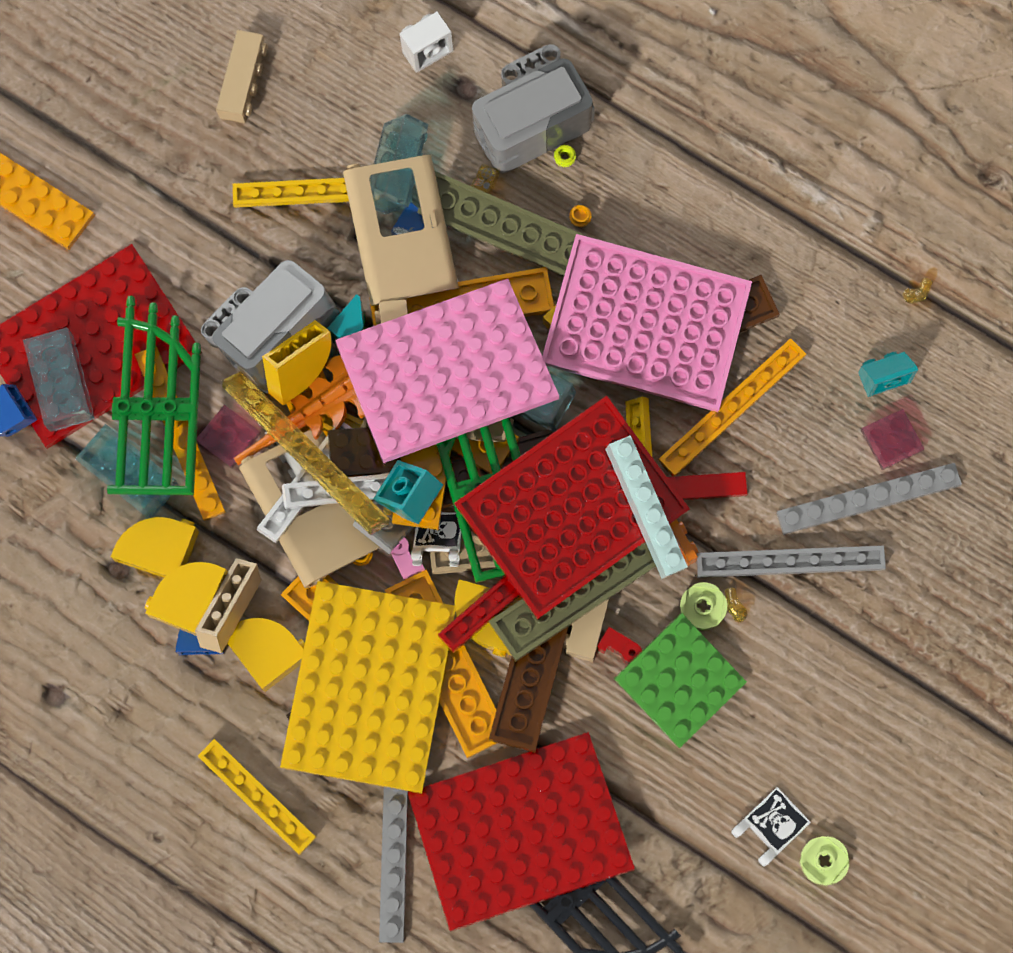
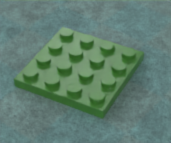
M680 613L613 678L678 748H681L746 683L744 678L683 613Z

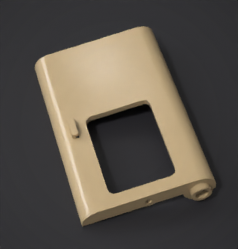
M423 155L360 167V164L346 166L347 170L343 171L371 306L379 305V302L401 300L459 289L432 156ZM410 168L414 174L424 229L383 237L379 229L369 177L373 174Z
M310 429L256 457L251 455L241 461L242 465L239 469L265 516L282 496L266 463L301 445H306L313 455L326 438L323 430L317 440L314 439ZM330 472L325 479L348 478L349 476L331 477ZM363 501L320 505L296 517L279 539L305 589L315 586L317 581H323L326 575L381 548L353 526L354 521L367 509Z

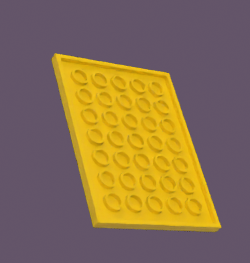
M317 581L280 768L422 794L449 650L438 637V633L454 620L456 606Z

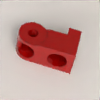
M611 627L607 629L596 650L605 654L607 649L622 658L625 664H629L642 651L641 646Z

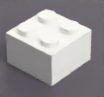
M438 12L432 15H425L420 22L405 27L399 33L402 52L416 73L453 52L451 31Z

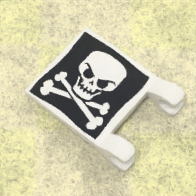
M441 513L439 530L416 527L411 552L413 566L422 565L423 551L449 552L450 567L459 566L462 533L456 513Z
M776 787L732 829L731 833L734 837L738 838L749 827L769 848L758 859V862L764 867L811 822Z

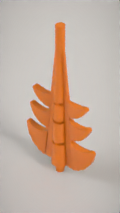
M341 355L328 359L324 368L332 372L333 380L329 382L326 379L317 377L308 387L312 390L313 397L308 399L306 396L299 394L289 402L295 406L296 410L255 444L235 456L234 460L238 465L246 457L255 455L262 449L306 425L311 429L314 439L317 440L323 430L322 416L324 415L331 417L335 430L339 429L346 418L347 409L345 404L348 402L356 405L360 418L365 417Z

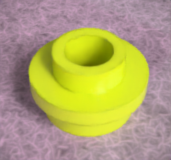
M562 145L555 150L554 160L561 167H569L576 160V152L572 147ZM566 154L569 158L564 160L561 156Z

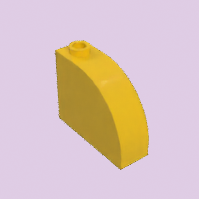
M314 320L262 356L268 393L282 405H285L306 390L321 373L331 350V333L328 329Z
M164 517L144 519L129 527L120 536L112 551L111 558L115 562L164 578L174 569L187 564L199 531L194 526L195 523L186 519H181V522Z
M206 562L189 563L174 569L159 583L153 597L150 596L145 604V613L150 618L197 636L195 630L228 571L223 567Z
M459 579L455 593L457 617L490 588ZM519 596L516 600H514V601H513L509 606H507L503 611H505L506 609H508L509 607H511L512 605H514L515 603H517L518 601H520V600L522 599L521 596ZM490 623L471 638L476 644L493 650L492 654L496 656L506 657V654L511 655Z
M250 618L239 621L227 643L264 692L301 665L305 645L302 639L297 641L290 631L281 624L264 618Z

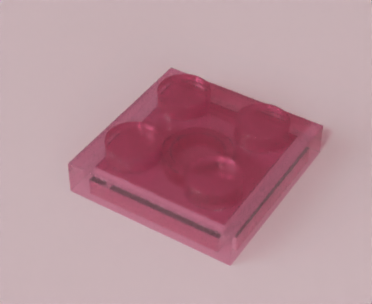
M223 405L197 437V443L233 469L237 464L234 457L249 448L261 432L230 408Z
M903 409L861 429L881 470L924 451V447Z

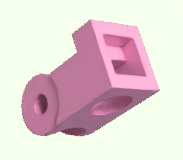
M403 538L391 551V555L403 580L425 570L423 565H412L413 560L410 555V546L406 538Z

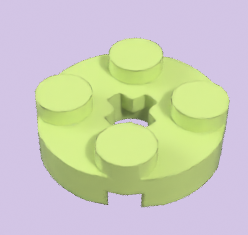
M705 582L697 583L684 592L680 601V612L698 630H710L717 627L724 619L727 612V600L717 586ZM702 600H705L706 605L710 606V610L707 609L705 612H700L701 610L697 608V604H701Z
M817 837L810 840L802 849L800 866L804 875L811 882L824 886L834 884L843 879L848 872V852L845 846L833 837ZM820 855L823 857L826 855L830 856L828 861L831 864L829 867L826 865L821 867L819 865L820 859L818 858Z

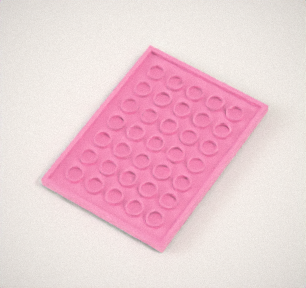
M576 234L542 355L546 366L718 412L752 281Z
M508 279L335 340L383 463L559 399L557 389Z

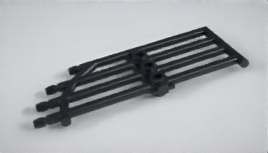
M616 877L556 896L545 907L540 902L529 905L573 953H656L667 946L673 953H687L676 942L681 937L678 931L673 929L668 933ZM607 881L660 939L647 946L596 891ZM590 899L636 950L619 952L580 911L579 907ZM572 915L604 951L580 947L561 925Z

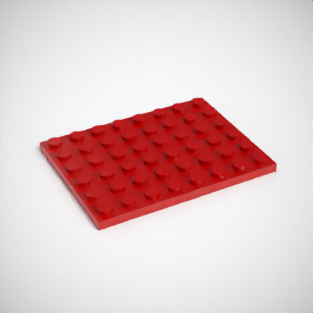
M130 244L0 324V375L6 384L16 385L36 416L37 420L31 425L47 449L112 409L113 397H121L125 327L118 326L117 319L118 317L125 318L127 297H135L134 319L147 323L149 305L152 302L157 303V326L170 334V328L172 327V316H179L133 244ZM180 319V326L178 327L179 342L192 357V347L196 342ZM134 329L130 397L144 389L145 381L135 354L146 350L147 332ZM156 336V347L168 373L169 344ZM179 355L177 368L185 364Z
M608 396L599 400L454 503L537 619L645 542L606 452L609 444L631 435L669 524L690 510Z
M589 732L538 748L535 753L529 751L423 787L422 794L407 792L450 932L635 870Z

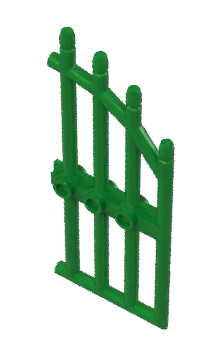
M128 296L125 318L118 317L117 319L118 326L125 327L121 397H113L112 420H119L115 485L107 486V494L194 495L201 344H193V355L191 357L179 342V316H172V327L170 328V334L157 326V303H150L147 323L134 319L135 297ZM134 329L147 332L144 397H130ZM156 336L169 344L167 397H153ZM178 355L191 371L190 398H176ZM128 420H142L139 485H125ZM151 420L165 421L162 486L148 485ZM175 421H188L185 486H171Z
M509 417L501 420L511 457L514 461L521 455ZM488 425L481 427L480 432L492 474L479 477L467 433L459 435L458 438L470 477L468 480L456 482L449 454L457 437L436 444L453 505L501 470ZM454 505L475 583L504 576L505 574L494 559V569L481 570L469 524Z

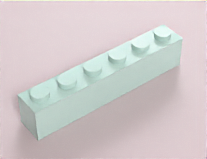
M631 435L609 444L606 452L661 579L688 567Z

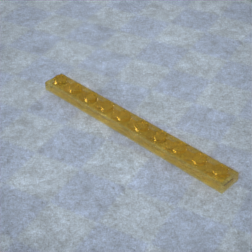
M241 371L222 380V387L370 535L389 524L390 519Z

